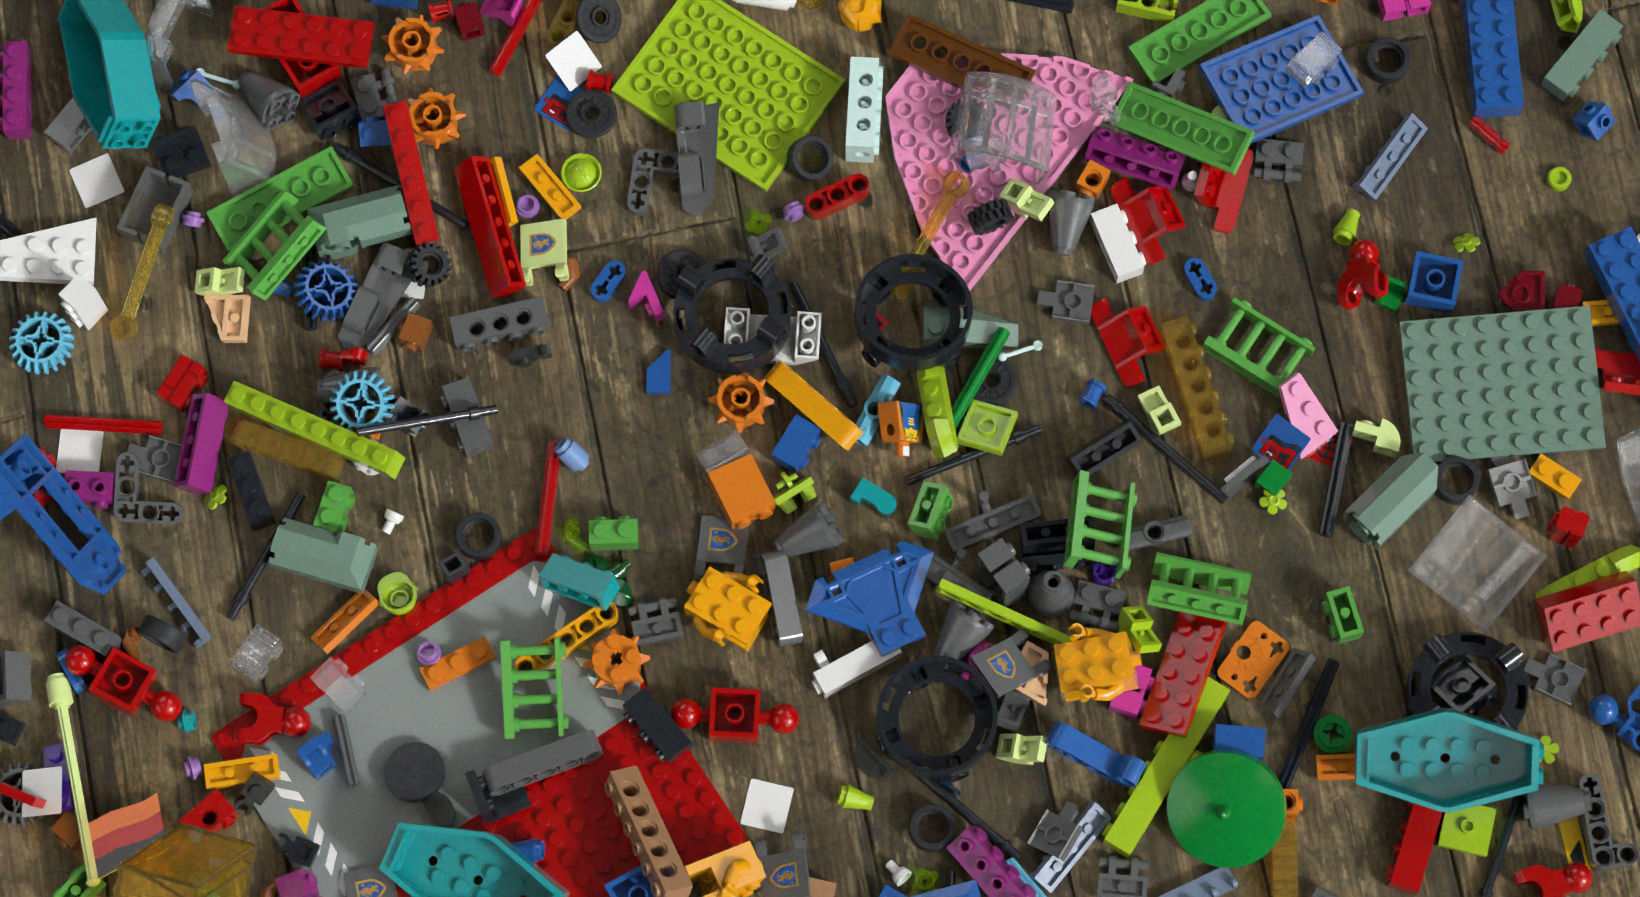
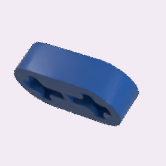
M1189 259L1184 266L1183 273L1199 300L1211 301L1217 292V285L1201 259ZM1191 265L1195 268L1200 267L1198 271L1199 278L1195 272H1189ZM1201 282L1204 283L1206 288L1211 287L1210 294L1201 292Z
M611 261L603 268L591 286V295L595 301L604 303L614 295L626 277V269L623 263ZM617 268H619V272L621 275H614L613 278L610 280V270H616ZM607 283L608 285L605 288L607 294L601 293L597 295V288L602 289Z
M66 648L57 653L56 656L78 694L86 690L88 685L83 676L73 675L66 668L65 656L69 651Z

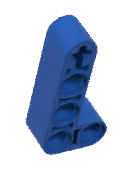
M1055 721L1045 742L1051 749L1122 787H1135L1146 766V763L1141 759L1128 754L1121 755L1059 721Z

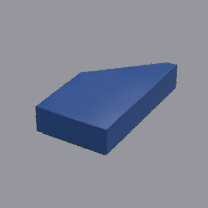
M666 350L647 368V394H671V350Z

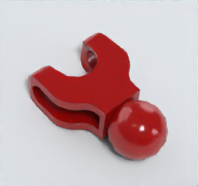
M1368 239L1357 240L1351 245L1349 251L1351 261L1347 262V270L1337 284L1338 302L1348 311L1359 306L1361 296L1366 290L1377 299L1388 293L1389 278L1380 271V264L1377 263L1379 249L1373 241Z
M241 693L239 695V703L244 708L256 710L258 718L251 727L235 730L234 740L238 743L262 746L276 735L284 736L286 734L289 737L298 738L304 736L310 730L312 724L311 717L303 708L294 707L285 710L284 707L275 706L270 698L262 693Z
M1580 862L1570 863L1563 870L1559 869L1556 871L1549 870L1544 866L1533 865L1514 873L1511 877L1515 885L1533 884L1537 886L1541 891V897H1565L1570 892L1583 893L1589 889L1593 880L1589 867Z

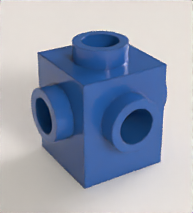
M1591 100L1572 119L1581 136L1596 141L1615 122L1608 105Z

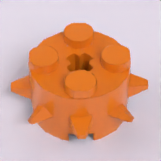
M419 15L418 18H406V21L399 17L396 18V24L392 27L389 35H383L381 38L390 47V51L384 57V60L386 62L395 61L396 65L402 68L403 74H407L408 71H429L430 64L433 63L437 54L444 53V49L437 46L436 37L442 29L440 27L430 28L428 23L423 20V15Z
M429 88L428 92L418 96L417 100L412 98L407 100L410 105L409 112L417 143L422 142L423 144L433 145L435 149H438L440 144L460 137L457 132L458 120L465 117L466 113L455 110L453 104L455 94L451 93L443 96L442 93L434 92L432 88Z
M740 373L737 376L732 375L727 379L718 377L717 380L720 384L718 394L708 398L709 403L718 406L719 416L716 423L719 424L725 421L729 425L736 427L738 433H742L744 428L750 427L756 422L763 425L765 422L762 415L765 407L774 404V399L764 396L763 386L766 379L762 378L757 381L749 375L746 376V373ZM737 399L741 401L745 399V403L738 404Z
M611 629L610 635L603 638L600 642L590 641L594 649L592 659L583 663V667L594 670L597 677L594 685L595 688H599L602 685L610 688L615 687L618 695H622L624 686H629L634 681L643 683L644 680L639 674L641 665L648 662L650 656L639 653L636 646L639 636L635 635L629 639L623 635H618L615 629ZM620 658L621 664L618 665L616 663L615 666L612 665V659Z

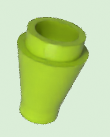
M1347 209L1343 218L1334 228L1333 238L1337 243L1350 245L1355 240L1358 219L1360 217L1358 211Z
M849 784L847 786L841 785L836 804L842 805V808L871 811L874 796H870Z

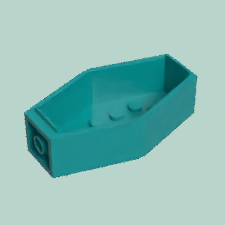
M65 0L57 21L60 24L70 84L75 102L102 149L147 148L161 118L159 112L161 105L155 90L147 43L142 29L125 3V0Z
M1439 708L1356 730L1355 782L1357 785L1440 812H1455L1537 791L1538 784H1543V769L1539 767V759H1544V744L1535 735L1452 708ZM1394 751L1400 754V758L1397 761H1393L1390 758L1391 753ZM1443 753L1449 754L1450 759L1448 762L1440 760V756ZM1498 755L1500 757L1499 763L1492 764L1490 761L1491 756Z
M398 823L379 867L384 874L412 897H520L521 895H526L527 897H568L570 893L507 839L494 832L416 823ZM432 856L438 859V863L435 866L429 863V859ZM477 875L483 878L481 885L474 883V878Z

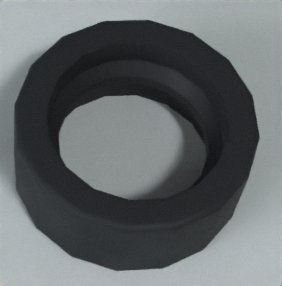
M1392 37L1377 39L1370 45L1365 56L1364 66L1372 80L1380 84H1393L1405 76L1410 65L1411 56L1408 48L1402 41ZM1381 49L1395 51L1401 58L1399 69L1391 73L1379 70L1374 64L1376 52Z
M805 136L794 141L787 153V165L790 172L796 178L803 181H815L826 176L834 163V153L830 144L818 136ZM805 145L816 146L823 156L822 166L815 172L803 170L798 162V152Z
M1458 456L1442 461L1438 466L1437 490L1435 491L1438 498L1445 503L1453 505L1464 504L1470 500L1479 487L1480 476L1478 469L1468 459ZM1457 467L1467 472L1470 478V485L1465 492L1453 494L1444 488L1442 475L1449 468Z
M482 512L471 513L465 516L458 523L455 531L456 542L461 553L467 558L476 561L485 560L493 556L500 549L502 543V532L497 521L492 516ZM475 523L486 524L493 532L491 544L483 550L471 549L465 542L466 530Z
M146 615L137 630L141 636L150 642L175 654L179 653L187 639L184 633L151 615Z
M927 804L918 808L913 813L909 822V835L912 842L920 850L928 853L946 849L952 843L955 836L956 824L952 813L938 804ZM928 814L941 816L947 825L945 836L938 842H927L919 835V821Z

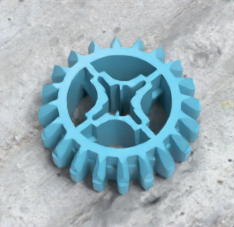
M35 311L34 318L26 314V322L23 323L21 320H18L17 323L20 328H12L15 336L9 337L10 342L13 343L9 346L11 352H14L12 358L18 360L17 364L19 367L25 366L26 372H31L34 369V373L39 375L41 369H43L45 374H49V368L51 367L54 371H58L56 366L58 363L65 366L66 362L63 358H71V354L67 350L74 349V345L70 343L74 340V336L69 334L71 328L69 325L65 326L66 321L63 318L58 320L57 314L54 313L50 316L47 311H44L41 317ZM48 327L59 332L60 340L49 337ZM37 329L34 334L29 335L33 330ZM24 345L34 349L35 359L24 353ZM55 351L53 354H51L50 356L46 357V355H47L49 352Z
M364 370L362 375H360L359 371H354L353 378L350 374L344 375L346 382L343 380L337 381L341 389H332V392L337 394V397H330L331 402H336V406L330 407V411H338V414L333 419L339 420L342 418L343 421L340 423V427H345L349 424L347 430L353 432L355 427L387 422L384 416L392 418L393 414L387 410L395 408V404L389 403L388 400L394 399L395 395H387L386 392L391 390V386L388 385L383 388L382 385L386 381L385 378L376 381L377 373H372L369 378L368 370ZM361 383L355 397H345L353 385ZM368 385L376 390L380 401L371 397ZM364 397V400L367 403H371V405L364 406L361 409V405H358L357 402H352ZM345 405L351 406L354 409L357 421L348 414ZM371 408H379L377 416L370 422L364 423L368 411Z

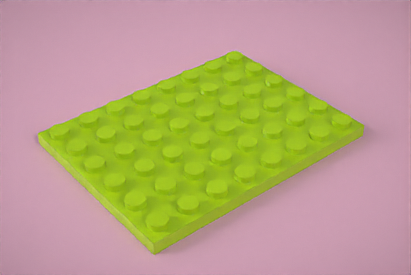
M677 0L611 91L612 94L676 134L675 105L691 102H704V105L718 102L719 118L716 161L766 193L787 165L789 147L794 141L810 133L844 86L846 80L722 0Z

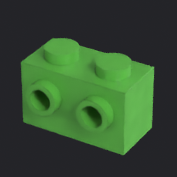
M328 480L313 526L334 531L336 536L338 531L344 532L348 524V512L350 509H353L356 500L352 488Z
M923 481L908 521L909 527L916 536L938 541L940 533L944 531L948 511H951L954 503L953 496L946 485Z
M620 516L618 520H609L608 517H595L594 520H589L590 550L639 549V526L637 519H633L632 516Z
M1350 586L1326 592L1321 602V607L1324 615H1328L1331 623L1328 625L1331 638L1336 639L1337 645L1360 639L1364 629Z
M83 864L71 873L70 879L64 885L58 887L52 896L96 897L107 884L100 879L101 882L97 886L90 887L86 885L87 876L85 864Z

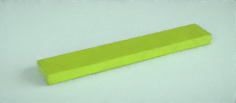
M943 578L935 588L936 592L1017 629H1025L1028 634L1053 645L1072 642L1069 638L1070 636Z

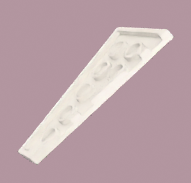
M97 217L0 240V281L69 284L80 274L91 285H94Z

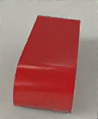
M860 173L853 174L810 194L805 202L806 215L812 220H821L864 200L869 194L868 178ZM855 184H862L865 188L857 191L853 189V186ZM838 193L843 198L837 201L832 199L831 196ZM814 203H819L822 208L813 210L810 206Z

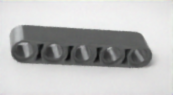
M586 730L490 765L482 771V776L490 795L498 796L599 758L603 751L594 730Z

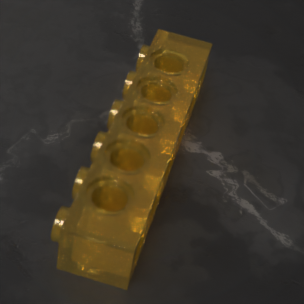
M1188 316L1160 323L1159 333L1166 347L1165 351L1202 462L1230 455L1232 446H1234V439L1231 432L1227 433L1224 425L1227 424L1226 415L1223 410H1219L1217 404L1220 401L1217 389L1211 386L1212 374L1209 366L1204 365L1202 358L1205 357L1202 345L1197 344L1195 338L1197 336V329L1194 322L1190 323ZM1184 340L1189 344V347L1180 348L1177 342ZM1192 362L1196 365V369L1188 370L1184 364ZM1199 384L1204 390L1202 392H1195L1191 386ZM1207 406L1210 408L1211 413L1207 415L1202 414L1199 408ZM1214 428L1218 431L1219 435L1211 437L1207 434L1206 430Z

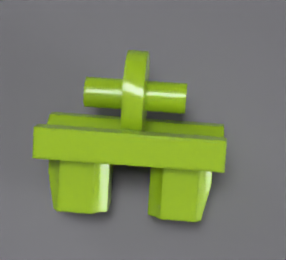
M784 471L779 474L781 481L775 484V487L778 491L785 486L786 489L773 496L776 505L785 514H789L797 509L796 504L791 498L797 493L800 494L805 503L816 497L812 486L814 481L811 477L805 476L792 484L793 481L799 478L795 472L790 476H787Z

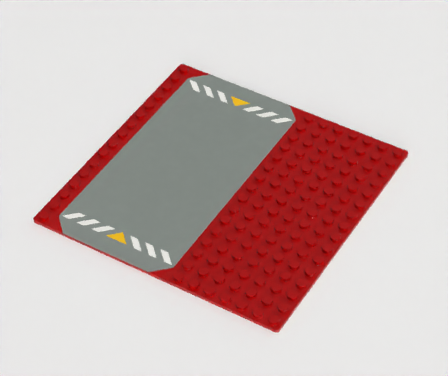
M537 527L508 544L493 556L470 569L471 573L453 584L447 583L416 603L410 612L404 615H397L269 697L275 706L284 707L285 710L299 707L309 713L312 724L310 730L304 736L293 738L286 734L284 736L276 735L262 746L238 743L234 740L235 730L251 727L256 723L258 715L257 711L253 709L222 727L211 736L225 761L278 754L281 779L271 780L275 783V788L261 806L255 802L253 805L280 847L285 845L286 840L278 836L279 833L287 834L293 842L298 835L321 846L311 867L317 878V888L320 897H347L343 873L381 864L398 823L437 826L422 801L416 803L402 801L391 793L385 783L384 767L387 758L398 747L412 742L430 745L438 751L444 761L446 776L443 786L438 792L445 794L453 804L455 819L452 828L494 832L503 836L511 843L534 838L543 840L545 843V857L543 860H538L535 864L570 892L568 897H609L604 885L641 865L639 858L633 853L629 836L627 837L624 834L623 823L620 817L616 816L614 812V804L611 797H608L605 792L604 785L610 771L632 766L638 767L684 867L748 842L749 839L690 750L671 765L666 760L662 763L653 752L656 749L651 742L646 744L639 736L638 732L640 729L635 723L630 725L624 718L623 704L644 687L647 688L644 682L641 684L634 681L629 686H624L622 695H618L615 687L610 688L606 685H602L599 688L594 687L597 680L594 670L583 667V663L592 659L594 649L590 642L562 660L564 715H569V730H565L564 736L559 737L558 728L520 729V732H516L514 739H505L500 640L502 638H512V644H516V646H536L593 608V606L544 589L539 575L553 553L558 555V553L550 543L547 556L535 554ZM584 623L580 630L588 633L592 631L594 626L591 623ZM609 629L597 636L593 641L600 642L603 638L610 635ZM485 636L496 660L430 692L419 669L425 666L417 658L419 646L427 641L433 642L440 647L441 657ZM565 636L561 639V642H565V645L569 646L572 644L573 638ZM540 655V658L543 660H548L552 657V655ZM513 659V668L517 659ZM612 659V665L615 666L616 663L620 665L621 659ZM525 663L520 667V671L532 670L533 666ZM556 679L531 680L528 682L519 680L518 683H514V693L519 695L556 694ZM557 703L519 705V707L515 708V717H520V719L558 718ZM337 715H344L346 717L360 783L355 786H348L346 784L332 718ZM594 730L603 751L599 758L524 786L531 802V807L486 826L465 776L466 772L474 769L477 777L482 775V771L490 765L582 731ZM327 731L335 741L331 748V757L337 766L317 780L296 751L308 740L315 736L318 738ZM288 851L285 852L286 857L289 855ZM430 857V865L435 866L438 863L437 857ZM289 860L295 871L299 869H310ZM477 875L474 878V883L476 885L482 884L483 878ZM396 884L398 897H412Z

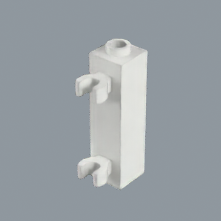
M866 633L871 642L830 664L823 650H820L813 654L814 660L820 669L813 672L814 680L811 683L817 694L822 693L824 698H827L901 658V649L881 657L870 634Z

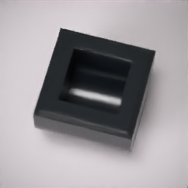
M459 551L438 562L439 567L450 584L471 573L468 564Z

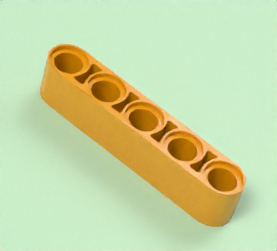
M778 360L764 377L769 384L846 450L849 451L863 434V431L781 360Z
M611 602L608 609L612 610L614 614L609 619H604L600 616L603 610L593 607L538 645H555V636H561V639L569 636L573 638V642L571 645L566 646V657H568L617 623V607ZM584 623H591L594 626L592 631L588 633L582 632L580 628ZM540 655L520 656L516 660L514 668L520 671V667L528 663L533 666L532 670L550 669L555 665V655H552L548 660L541 659Z

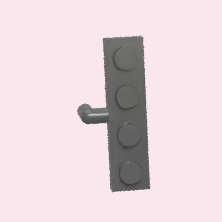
M985 491L981 492L978 503L983 514L944 530L953 554L957 553V550L960 548H969L1015 529L1020 524L1029 523L1041 518L1042 513L1033 493L992 510L988 502L989 494Z
M916 541L912 543L913 545L926 549ZM960 548L957 550L956 558L951 565L933 554L926 580L937 586L938 582L943 578L989 600L993 599L994 593L959 571L966 560L965 549ZM967 606L981 616L982 612Z

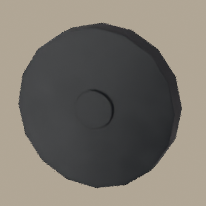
M420 742L406 743L395 749L387 758L384 767L385 783L391 793L400 800L411 803L426 801L436 795L443 786L446 776L445 764L438 751L430 745Z

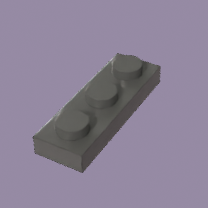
M1294 648L1257 709L1265 715L1279 719L1316 658L1309 652Z

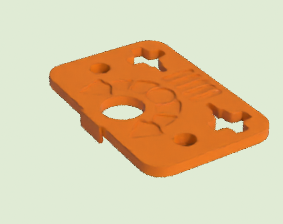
M1254 621L1232 646L1231 652L1218 668L1217 675L1244 697L1252 699L1257 696L1287 654L1289 644L1261 622ZM1281 642L1283 652H1277L1270 657L1273 647L1270 646L1271 643ZM1246 646L1250 650L1248 659H1240L1237 656L1238 647ZM1232 675L1236 677L1235 680L1231 678ZM1256 677L1253 685L1256 690L1254 692L1251 690L1248 693L1245 692L1243 682H1250Z

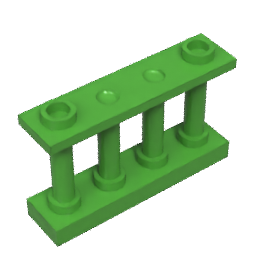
M284 189L275 197L222 260L231 268L240 267L245 269L247 275L252 279L247 288L251 293L265 301L327 229L322 223L309 215L304 218L294 208L299 199ZM287 214L298 225L290 237L278 225ZM271 233L283 243L275 254L263 243ZM256 250L268 262L260 272L248 262Z
M1234 297L1230 309L1235 312L1218 337L1212 338L1208 336L1202 350L1281 399L1278 386L1288 379L1303 354L1309 358L1312 357L1315 347L1312 346L1313 343L1307 338H1299L1252 309L1251 304L1243 299L1238 300ZM1245 317L1255 325L1239 349L1233 351L1226 346V341L1241 318ZM1264 329L1274 335L1275 338L1259 362L1254 364L1246 359V354ZM1285 342L1295 348V351L1280 374L1273 376L1267 372L1266 367L1281 344Z
M1080 470L1072 484L1063 566L1073 568L1077 561L1082 560V558L1116 566L1114 578L1119 579L1125 571L1129 570L1131 564V557H1128L1132 512L1138 496L1135 493V483L1131 482L1124 492H1119L1092 485L1091 482H1088L1089 472ZM1091 494L1122 502L1121 513L1089 506V503H1086L1087 496ZM1088 515L1120 523L1119 535L1088 528L1084 524V518ZM1088 537L1117 544V556L1085 549L1082 546V539Z
M1156 553L1152 574L1158 575L1159 581L1154 579L1151 581L1147 598L1148 605L1243 625L1248 600L1241 599L1240 595H1247L1252 576L1251 572L1164 553ZM1169 578L1183 581V586L1168 583ZM1195 583L1207 586V591L1192 588V585ZM1218 588L1231 591V595L1218 594L1216 590Z
M555 636V645L516 646V644H512V638H502L500 640L505 739H514L516 732H520V729L558 728L559 737L564 736L565 730H569V715H564L561 658L566 657L565 642H561V636ZM555 655L556 669L518 671L517 668H513V659H517V656ZM556 679V694L519 695L514 693V683H518L519 680ZM557 703L558 718L520 719V717H515V708L519 707V705Z

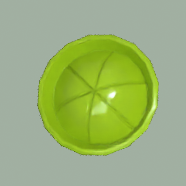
M574 154L567 158L561 167L563 183L569 189L576 192L590 191L597 186L601 179L602 170L600 163L589 154Z

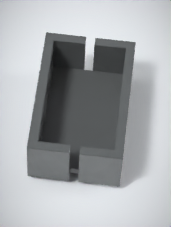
M146 166L117 226L120 236L140 245L143 242L145 247L165 254L181 220V214L184 213L194 192L190 183L171 175L168 178L166 173Z
M1000 538L977 554L975 572L987 589L998 583L999 586L991 592L994 593V598L998 604L1008 607L1027 594L1030 580L1029 574L1031 573L1023 561L1019 563L1014 557L1016 551L1010 542L1005 543Z

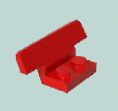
M1251 149L1247 150L1235 176L1205 163L1202 164L1194 196L1201 206L1218 210L1213 228L1216 232L1229 234L1235 227L1254 159V153Z
M1122 178L1112 185L1111 193L1119 209L1125 211L1128 219L1126 224L1129 231L1134 232L1137 240L1136 245L1139 251L1143 253L1146 263L1154 265L1167 259L1157 238L1164 233L1181 231L1186 227V224L1168 188L1162 186L1149 187L1136 195L1128 178Z
M1107 298L1099 300L1092 305L1091 316L1123 384L1133 387L1144 382L1145 378L1136 360L1143 355L1161 352L1166 348L1147 307L1126 309L1115 316Z
M1595 349L1597 368H1602L1600 389L1640 395V363L1635 354Z

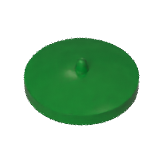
M1220 749L1209 751L1193 758L1181 769L1169 790L1167 815L1175 838L1189 854L1212 866L1235 868L1256 862L1274 847L1285 826L1287 803L1280 781L1265 763L1245 752Z

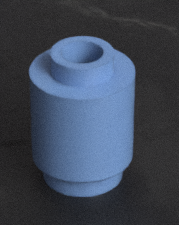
M568 437L563 438L554 448V452L557 453L556 457L572 472L583 471L590 462L588 460L590 455L576 441L570 440Z

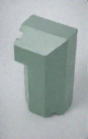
M396 185L307 209L309 216L327 228L316 241L320 258L326 259L325 255H330L331 259L351 256L358 252L357 247L360 245L363 249L366 246L411 235V225L400 186Z
M1424 452L1401 456L1344 512L1342 517L1345 521L1348 518L1350 519L1351 523L1348 526L1351 531L1365 544L1375 543L1373 548L1378 550L1416 511H1419L1433 497L1437 490L1438 465Z
M283 518L282 522L284 525L279 524L271 545L270 551L275 552L274 558L269 557V564L272 568L357 593H364L378 552L376 544L371 542L370 546L365 544L366 539L343 531H338L336 536L334 531Z

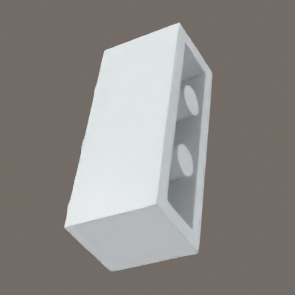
M1118 204L1091 213L1090 224L1116 284L1143 274L1146 261L1143 253L1137 251L1135 246L1137 240L1134 232L1129 231L1126 223H1128L1125 211L1120 210Z
M80 274L58 294L63 301L61 303L62 307L70 316L69 319L79 328L83 325L89 331L108 311L97 290Z

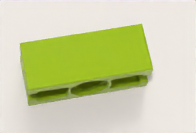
M1118 0L1116 12L1166 24L1174 20L1178 0H1148L1153 5L1147 7L1142 4L1145 0H1137V2ZM1158 5L1171 6L1172 9L1175 10L1168 11L1165 9L1158 8Z

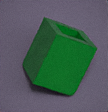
M1387 275L1389 278L1388 293L1381 298H1376L1374 304L1396 313L1408 284Z
M1273 460L1258 478L1254 488L1258 490L1262 487L1271 495L1276 496L1288 484L1293 474Z

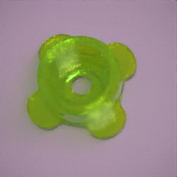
M756 209L752 210L749 221L745 223V229L758 235L767 232L768 224L772 222V217L769 214H761Z
M923 868L916 869L915 882L911 886L913 891L927 893L936 890L934 885L935 881L938 880V873L936 871L930 872Z

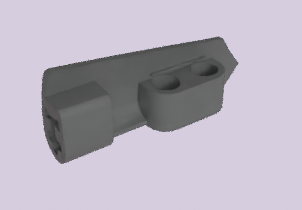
M691 102L674 106L682 207L685 212L695 218L714 201L719 118L718 102L704 105V102Z
M382 243L363 285H360L338 334L337 338L344 350L366 346L377 334L412 282L413 276L407 275V272L410 270L405 266V264L409 263L406 260L407 256L411 255L409 252L391 244Z

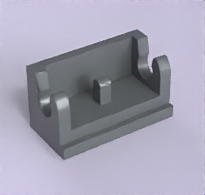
M72 97L44 133L52 139L55 145L71 155L91 131V128L75 102L74 97Z

